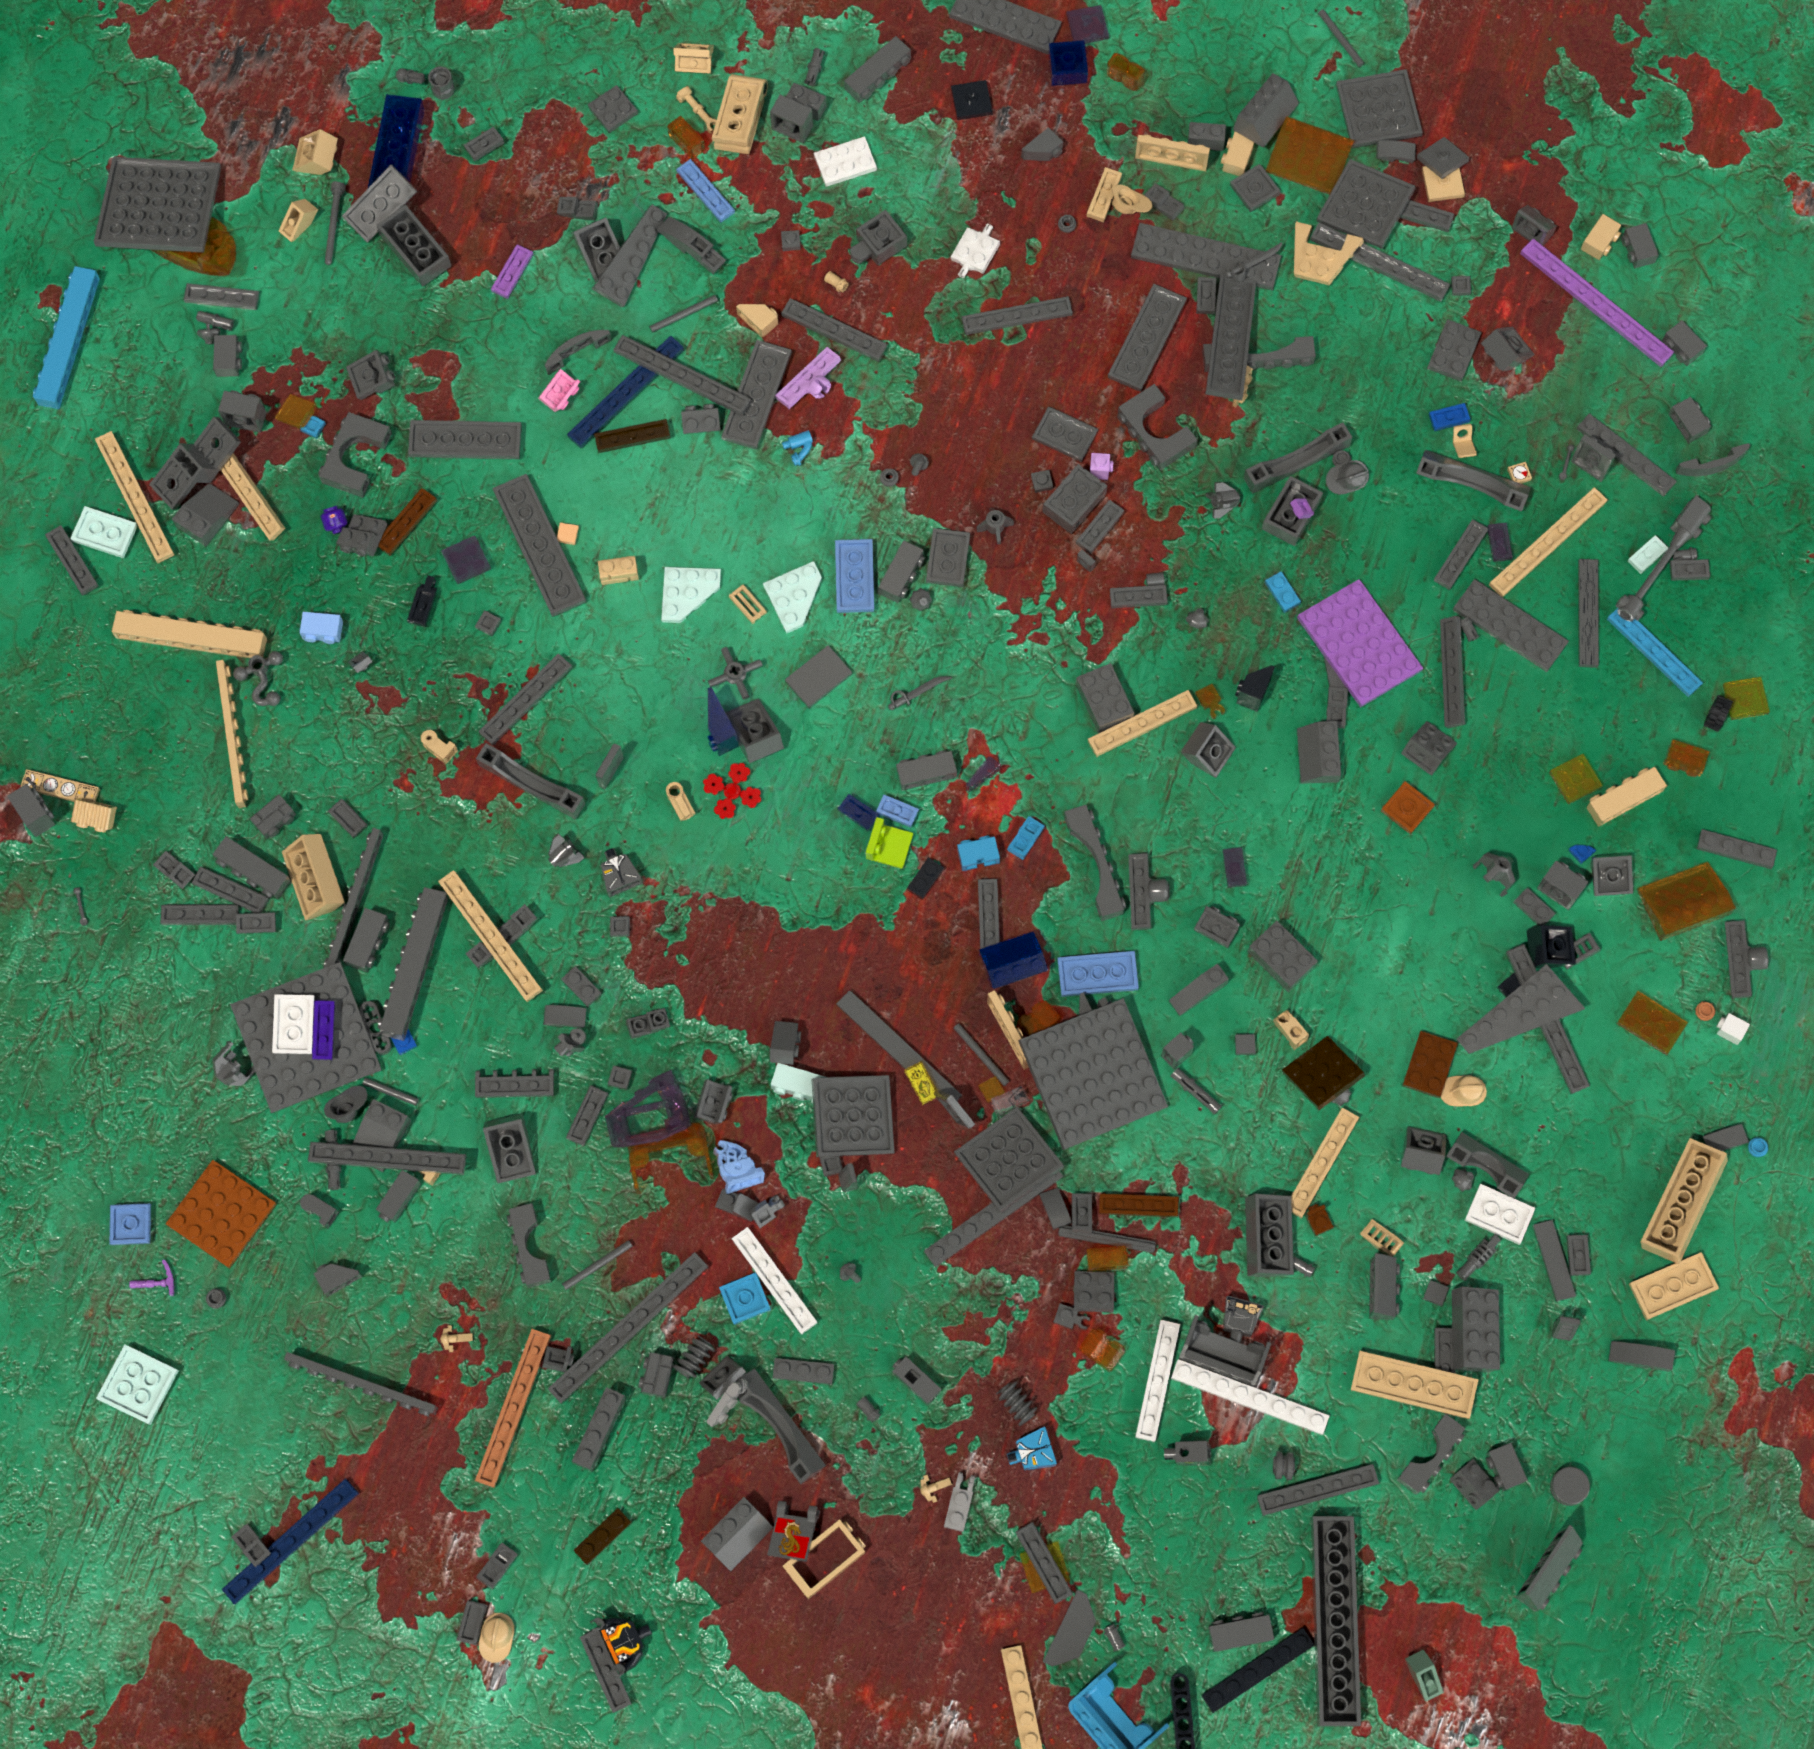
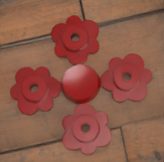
M734 763L730 766L731 771H729L728 775L734 783L727 784L725 788L722 783V777H717L715 774H709L708 779L703 780L705 793L717 795L718 791L724 790V795L727 798L723 801L718 800L717 806L714 807L715 814L719 815L721 819L734 816L736 806L732 804V800L737 799L739 795L742 799V804L748 805L749 808H755L757 803L761 802V792L759 789L747 787L746 790L741 791L737 785L741 781H747V776L750 775V769L745 767L744 763H739V765Z

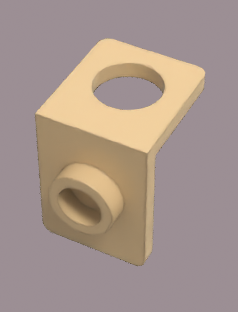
M1471 424L1453 427V445L1459 458L1476 456L1477 452L1472 442ZM1465 429L1468 431L1463 437L1457 435L1460 430Z

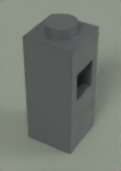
M402 1170L376 1208L378 1213H380L378 1217L387 1223L390 1220L395 1223L421 1185V1182Z
M907 1357L903 1360L899 1358L892 1366L894 1368L892 1371L893 1375L927 1406L940 1394L941 1388Z

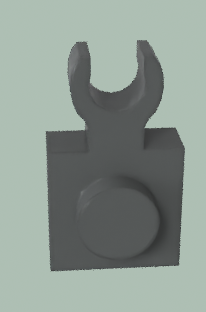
M1059 1304L1053 1323L1071 1330L1075 1324L1080 1329L1087 1330V1327L1081 1325V1321H1090V1318L1087 1316H1077L1078 1311H1074V1308Z

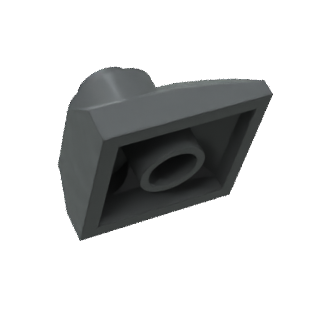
M1613 854L1592 857L1590 867L1593 877L1594 896L1633 894L1632 855Z

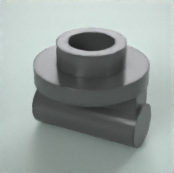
M914 454L911 457L912 475L917 476L920 470L927 468L929 461L925 455Z
M849 1262L841 1267L840 1278L843 1281H847L850 1278L855 1283L861 1281V1277L855 1272L856 1265Z

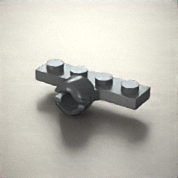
M1148 853L1130 854L1128 858L1132 931L1152 929L1151 904L1169 900V884L1165 878H1149Z
M1745 921L1725 922L1732 999L1752 997L1750 972L1752 970L1768 968L1767 948L1765 946L1750 947L1747 945Z

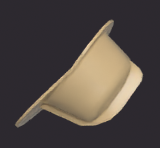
M1125 185L1113 187L1112 194L1114 199L1112 205L1120 213L1133 214L1136 211L1148 212L1151 210L1152 202L1144 195L1133 191Z
M1476 1076L1448 1077L1445 1081L1441 1099L1450 1106H1475L1484 1101L1487 1090L1483 1081Z
M494 1613L483 1623L479 1640V1651L486 1661L491 1663L500 1662L509 1655L514 1635V1623L508 1615Z

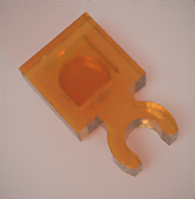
M1213 684L1195 692L1204 710L1210 708L1212 719H1216L1215 710H1219L1224 715V707L1218 704L1221 702V697Z

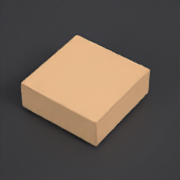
M560 523L557 534L558 542L575 545L579 530L578 525Z

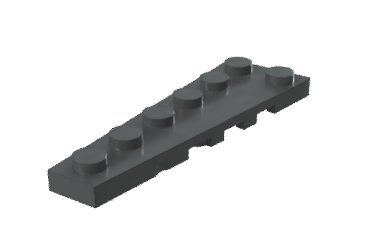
M653 204L647 208L636 224V227L628 235L629 237L610 261L608 267L595 282L592 290L620 307L625 306L659 233L657 229L664 222L667 213Z

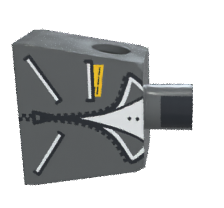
M615 848L604 852L607 861L601 863V868L609 898L643 884L641 876L626 854L618 856Z

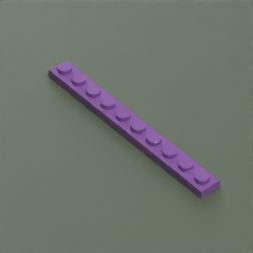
M1532 239L1521 250L1520 254L1657 365L1662 367L1673 355L1674 351L1535 239Z

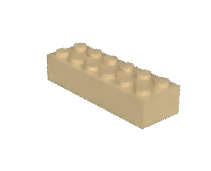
M1691 1138L1689 1139L1641 1240L1642 1249L1680 1264L1728 1162L1727 1153Z

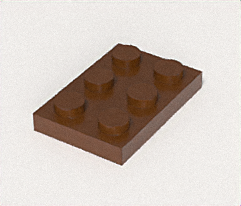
M1420 1031L1402 1086L1440 1099L1458 1043Z

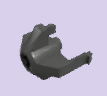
M1487 852L1478 862L1473 864L1474 869L1479 867L1481 863L1487 868V874L1483 877L1487 883L1491 880L1500 881L1506 887L1500 893L1501 897L1507 894L1508 889L1515 882L1511 869V864L1514 861L1509 856H1498Z
M229 1040L212 1059L214 1075L224 1085L242 1086L253 1075L255 1069L252 1066L245 1075L240 1072L241 1065L236 1060L231 1061L236 1054L230 1050L225 1055L233 1045Z

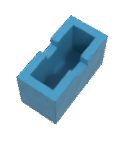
M983 836L976 841L964 840L957 844L962 871L976 869L977 864L984 863V866H990L1000 863L995 837Z

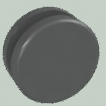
M1576 1467L1560 1469L1553 1475L1550 1482L1552 1496L1557 1502L1566 1506L1579 1504L1588 1496L1590 1490L1588 1477L1582 1470Z

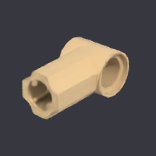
M678 782L668 784L666 787L667 798L671 802L680 821L687 820L695 815L681 784ZM678 789L680 793L677 796H672L670 791Z

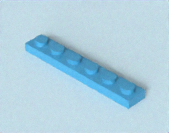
M1618 608L1609 615L1607 620L1687 697H1690L1703 684L1639 621L1634 619L1632 622L1622 619L1617 613Z

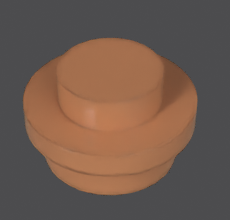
M1701 1002L1696 1006L1695 1014L1700 1020L1709 1021L1715 1015V1008L1709 1002Z

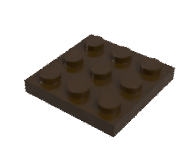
M1326 1036L1282 1069L1283 1074L1318 1110H1321L1365 1077L1364 1072L1329 1036Z

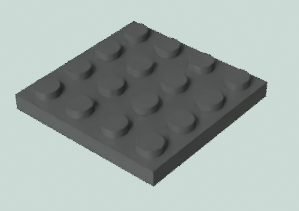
M1406 69L1336 81V89L1351 148L1377 144L1379 140L1396 141L1422 136L1423 132Z
M1350 159L1319 213L1317 222L1345 234L1361 237L1364 242L1383 249L1414 193L1415 185Z
M889 1075L811 1079L816 1157L894 1154Z
M1018 1107L954 1151L956 1157L1000 1213L1064 1168L1062 1162Z

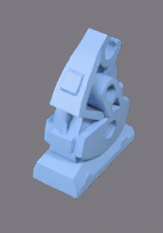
M722 1140L718 1142V1147H722L723 1150H718L715 1147L713 1154L718 1157L717 1165L722 1179L726 1182V1194L763 1183L765 1173L762 1168H755L753 1159L746 1155V1149L732 1142Z

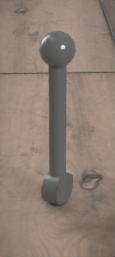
M1572 444L1567 446L1568 453L1562 473L1559 475V479L1562 481L1567 477V466L1571 452L1574 450V445Z
M76 887L73 892L76 894L81 915L80 924L86 926L88 920L85 918L80 897L81 889Z

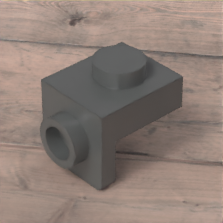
M547 1346L542 1367L566 1372L567 1366H572L574 1354H570L572 1347L568 1346L566 1351Z

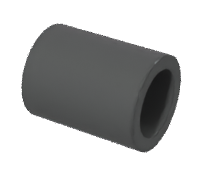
M1163 572L1146 574L1147 586L1164 585Z

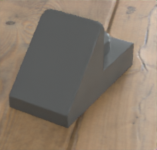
M722 1189L715 1208L752 1222L753 1218L749 1210L759 1203L741 1193L739 1195L733 1192L726 1194V1190Z

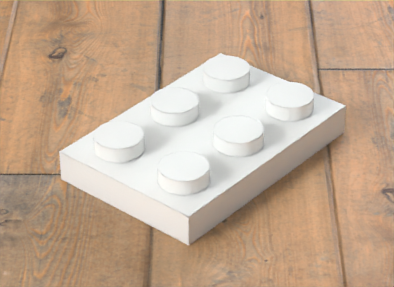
M865 136L814 153V158L826 187L877 171Z
M274 995L273 1054H312L314 995Z
M1480 1184L1464 1221L1520 1245L1535 1208Z

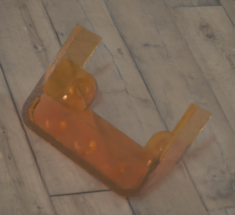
M689 1123L635 1134L629 1138V1161L637 1195L641 1194L637 1169L644 1168L648 1164V1153L687 1145L691 1155L695 1157L705 1155L710 1179H714L706 1133L700 1123Z

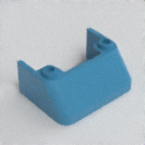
M1114 1662L1069 1702V1710L1101 1749H1145L1169 1725L1166 1723L1155 1732L1146 1723H1141L1137 1727L1110 1696L1114 1691V1684L1107 1674L1117 1666L1116 1662Z

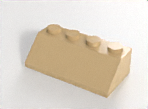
M321 834L302 835L282 851L305 921L333 912L345 903Z

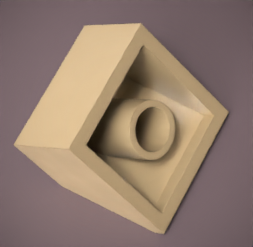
M321 129L301 137L297 147L293 171L322 175L331 171L334 154L337 150L338 138Z

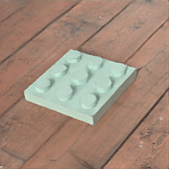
M124 1345L96 1399L151 1425L179 1370Z

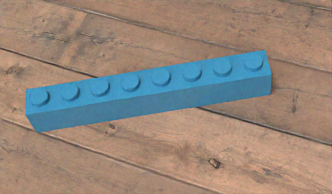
M75 266L73 272L69 275V286L64 291V302L59 307V318L54 323V334L49 339V350L43 359L44 366L38 374L39 382L33 390V398L39 406L60 409L100 280L96 270Z

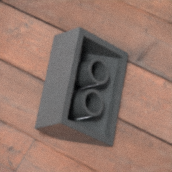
M1337 721L1316 722L1297 728L1300 783L1339 782L1341 767Z
M1375 1253L1370 1259L1369 1319L1394 1320L1396 1315L1399 1314V1303H1396V1295H1399V1283H1396V1275L1399 1276L1400 1264L1396 1263L1395 1257Z
M743 1497L701 1542L731 1572L773 1529V1526Z

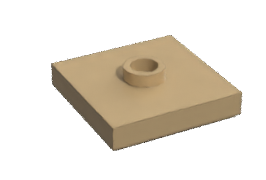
M1427 166L1422 167L1428 202L1463 198L1465 196L1460 168L1441 179Z

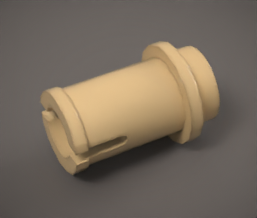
M831 271L824 278V281L834 286L838 292H844L848 287L846 279H841Z

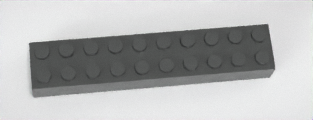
M1313 1516L1311 1518L1317 1727L1361 1726L1354 1516Z

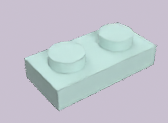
M1655 535L1632 555L1628 562L1642 574L1667 551L1668 547Z

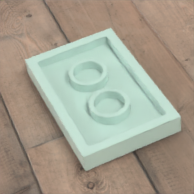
M85 506L71 536V541L124 558L138 525L135 522Z

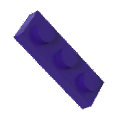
M315 1001L313 1060H333L335 1001Z

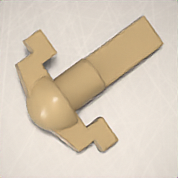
M448 1325V1328L443 1329L440 1338L444 1349L449 1350V1352H453V1345L449 1346V1343L473 1341L472 1333L448 1335V1332H452V1325Z
M928 1475L923 1476L924 1479L920 1480V1491L927 1501L932 1500L935 1503L937 1499L935 1496L931 1497L930 1493L948 1487L952 1483L950 1478L927 1485L926 1482L929 1481Z

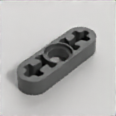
M366 1001L360 1006L363 1022L376 1053L386 1055L392 1048L389 1037L382 1036L380 1031L378 1033L370 1031L371 1026L379 1022L381 1015L375 1003ZM369 1006L371 1009H374L372 1010L374 1019H370L368 1013H364ZM378 1037H381L384 1044L387 1043L384 1050L377 1048L380 1046Z

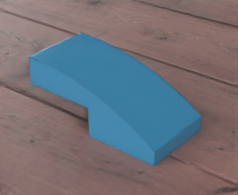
M1028 816L1020 827L1018 834L1008 846L1007 851L1024 860L1045 825Z

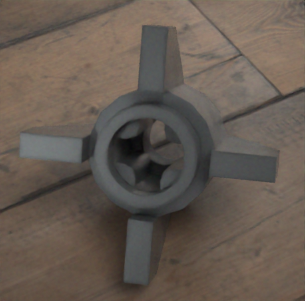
M1221 481L1214 482L1215 492H1209L1205 495V497L1211 499V504L1215 508L1212 514L1214 519L1224 516L1234 507H1237L1240 501L1239 493Z
M991 507L986 519L976 529L977 533L987 529L991 534H995L998 545L1001 544L1000 533L1004 527L1013 526L1014 522L1013 519L1004 516L1002 512Z
M559 833L553 837L548 852V860L554 867L579 863L585 858L571 843L570 837L566 836L564 838Z

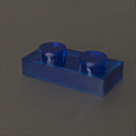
M850 794L847 795L838 807L840 813L868 832L875 824L876 817H880L878 813Z

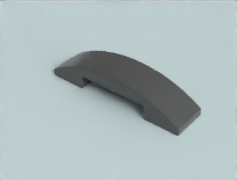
M609 330L589 331L563 343L546 361V373L550 375L563 368V359L590 344H593L595 349L612 341Z
M1747 443L1733 447L1729 451L1728 457L1699 465L1697 458L1679 463L1675 470L1676 474L1706 476L1726 470L1743 458L1750 444Z
M525 904L510 916L511 919L498 929L509 946L518 940L537 920V917ZM479 942L466 953L478 969L494 959L483 942Z

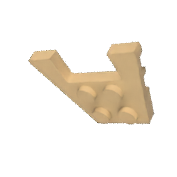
M1296 222L1294 276L1330 285L1344 268L1343 265L1349 258L1353 257L1356 249L1359 246L1361 247L1364 242L1363 238L1347 234L1342 250L1339 251L1307 243L1312 231V225Z

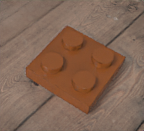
M1405 781L1383 806L1381 812L1411 835L1434 808L1435 804Z

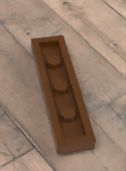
M421 488L384 531L378 548L391 556L437 502V499Z
M1099 1194V1215L1178 1218L1179 1197Z

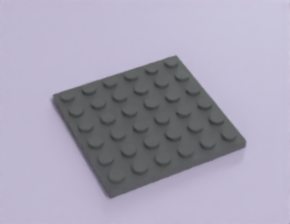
M113 157L94 238L95 246L204 252L221 172V164L216 162Z
M341 962L230 1004L271 1113L382 1071ZM274 995H314L315 1001H335L333 1060H313L312 1054L272 1053Z
M1124 998L1018 1040L1062 1150L1168 1107Z

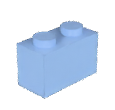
M303 612L300 635L307 642H316L317 640L327 644L340 643L343 620L340 615Z

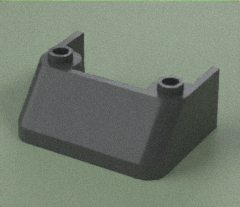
M1195 1315L1179 1359L1243 1384L1255 1386L1262 1372L1271 1343L1267 1342L1266 1346L1257 1341L1249 1343L1248 1346L1210 1332L1208 1324L1198 1320L1199 1316Z

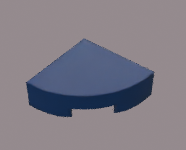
M1574 845L1568 850L1580 864L1596 852L1593 847L1585 845Z

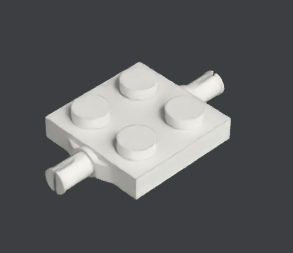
M986 224L982 232H977L967 227L951 255V260L962 266L958 273L959 277L965 278L969 270H976L984 274L1000 246L999 240L989 236L993 229L992 225Z

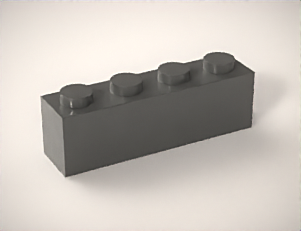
M895 36L844 80L845 90L858 103L867 100L875 89L881 88L889 77L895 76L898 69L910 62L911 49Z
M225 836L212 854L216 859L215 863L222 868L228 867L234 876L239 879L242 876L247 880L246 883L253 888L259 887L262 889V893L270 899L273 896L278 900L291 882L286 874Z
M607 1387L605 1388L572 1460L575 1465L593 1472L626 1400L623 1394Z

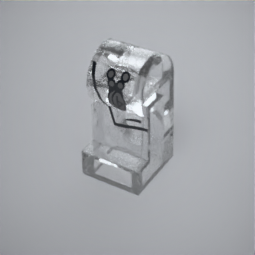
M1020 1086L1010 1092L992 1098L991 1105L997 1117L1000 1118L1016 1107L1019 1108L1025 1105L1030 1099L1024 1087Z

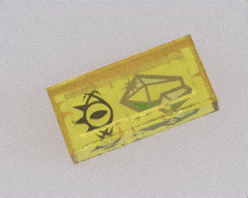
M922 1061L904 1070L922 1105L936 1098L935 1094L938 1091Z

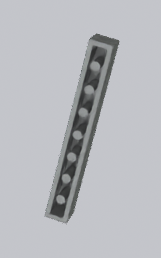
M424 887L423 892L418 895L417 904L419 905L417 911L414 910L412 914V927L408 928L406 933V939L408 940L406 946H403L401 949V962L395 968L396 978L394 982H391L389 993L391 994L389 1000L386 999L384 1003V1016L378 1022V1029L382 1036L405 1040L448 902L446 892Z

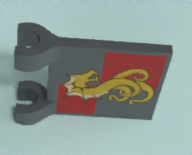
M778 1501L776 1520L767 1555L807 1562L815 1525L820 1515V1510H817L818 1507L809 1505L807 1518L787 1515L789 1505L785 1501Z

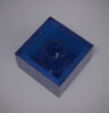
M1085 40L1049 43L1048 58L1051 86L1087 83L1088 67Z

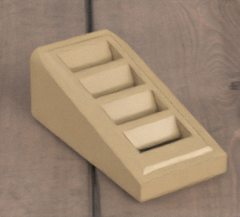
M1373 1219L1359 1234L1384 1255L1391 1257L1404 1244L1402 1240ZM1373 1227H1375V1232L1371 1236H1369V1231ZM1381 1232L1382 1236L1376 1241L1374 1238ZM1387 1237L1389 1240L1385 1245L1380 1244ZM1391 1242L1395 1243L1391 1250L1387 1249Z

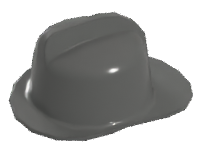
M1357 460L1336 465L1327 473L1326 485L1330 491L1339 495L1359 490L1368 482V469L1366 465Z
M353 1086L326 1103L324 1114L330 1119H335L337 1123H348L354 1120L359 1108L367 1099V1090L362 1086Z

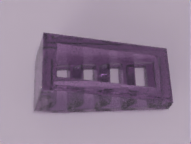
M988 756L966 783V791H972L999 772L1001 764Z

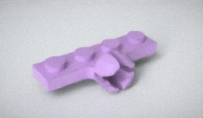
M826 347L775 395L776 399L790 409L807 393L815 398H823L824 395L820 393L821 390L828 394L831 388L830 381L825 375L841 361L840 356Z

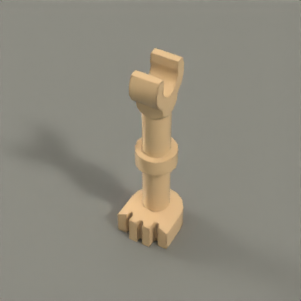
M688 86L677 92V100L680 103L686 100L693 108V112L696 115L698 114L705 122L707 131L712 134L713 129L710 126L715 125L717 120L709 117L703 110L704 107L698 104L691 96L692 90Z

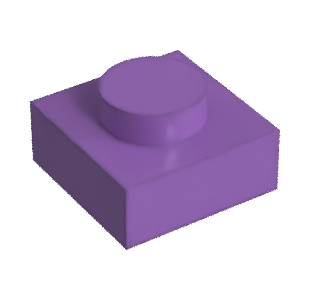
M1306 498L1294 499L1290 503L1294 514L1299 519L1310 518L1314 515Z

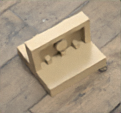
M678 43L674 47L675 71L711 73L714 45Z

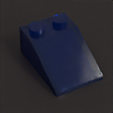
M709 687L708 744L713 752L716 751L718 756H721L739 747L738 736L712 687Z

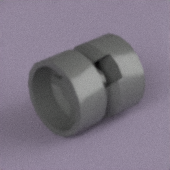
M441 66L432 69L429 72L428 79L433 95L441 100L450 98L455 91L451 72Z

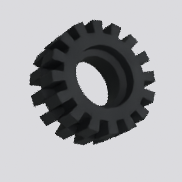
M1718 695L1708 712L1704 726L1718 732L1729 713L1733 701Z

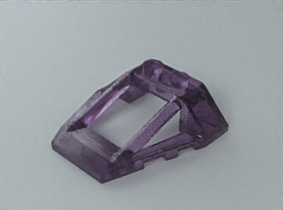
M672 1070L651 1079L646 1088L642 1091L640 1089L637 1090L632 1099L627 1103L623 1101L605 1116L613 1147H628L660 1141L691 1126L685 1097ZM655 1091L663 1099V1101L633 1107ZM666 1108L668 1116L664 1120L666 1128L631 1135L627 1121L628 1116Z

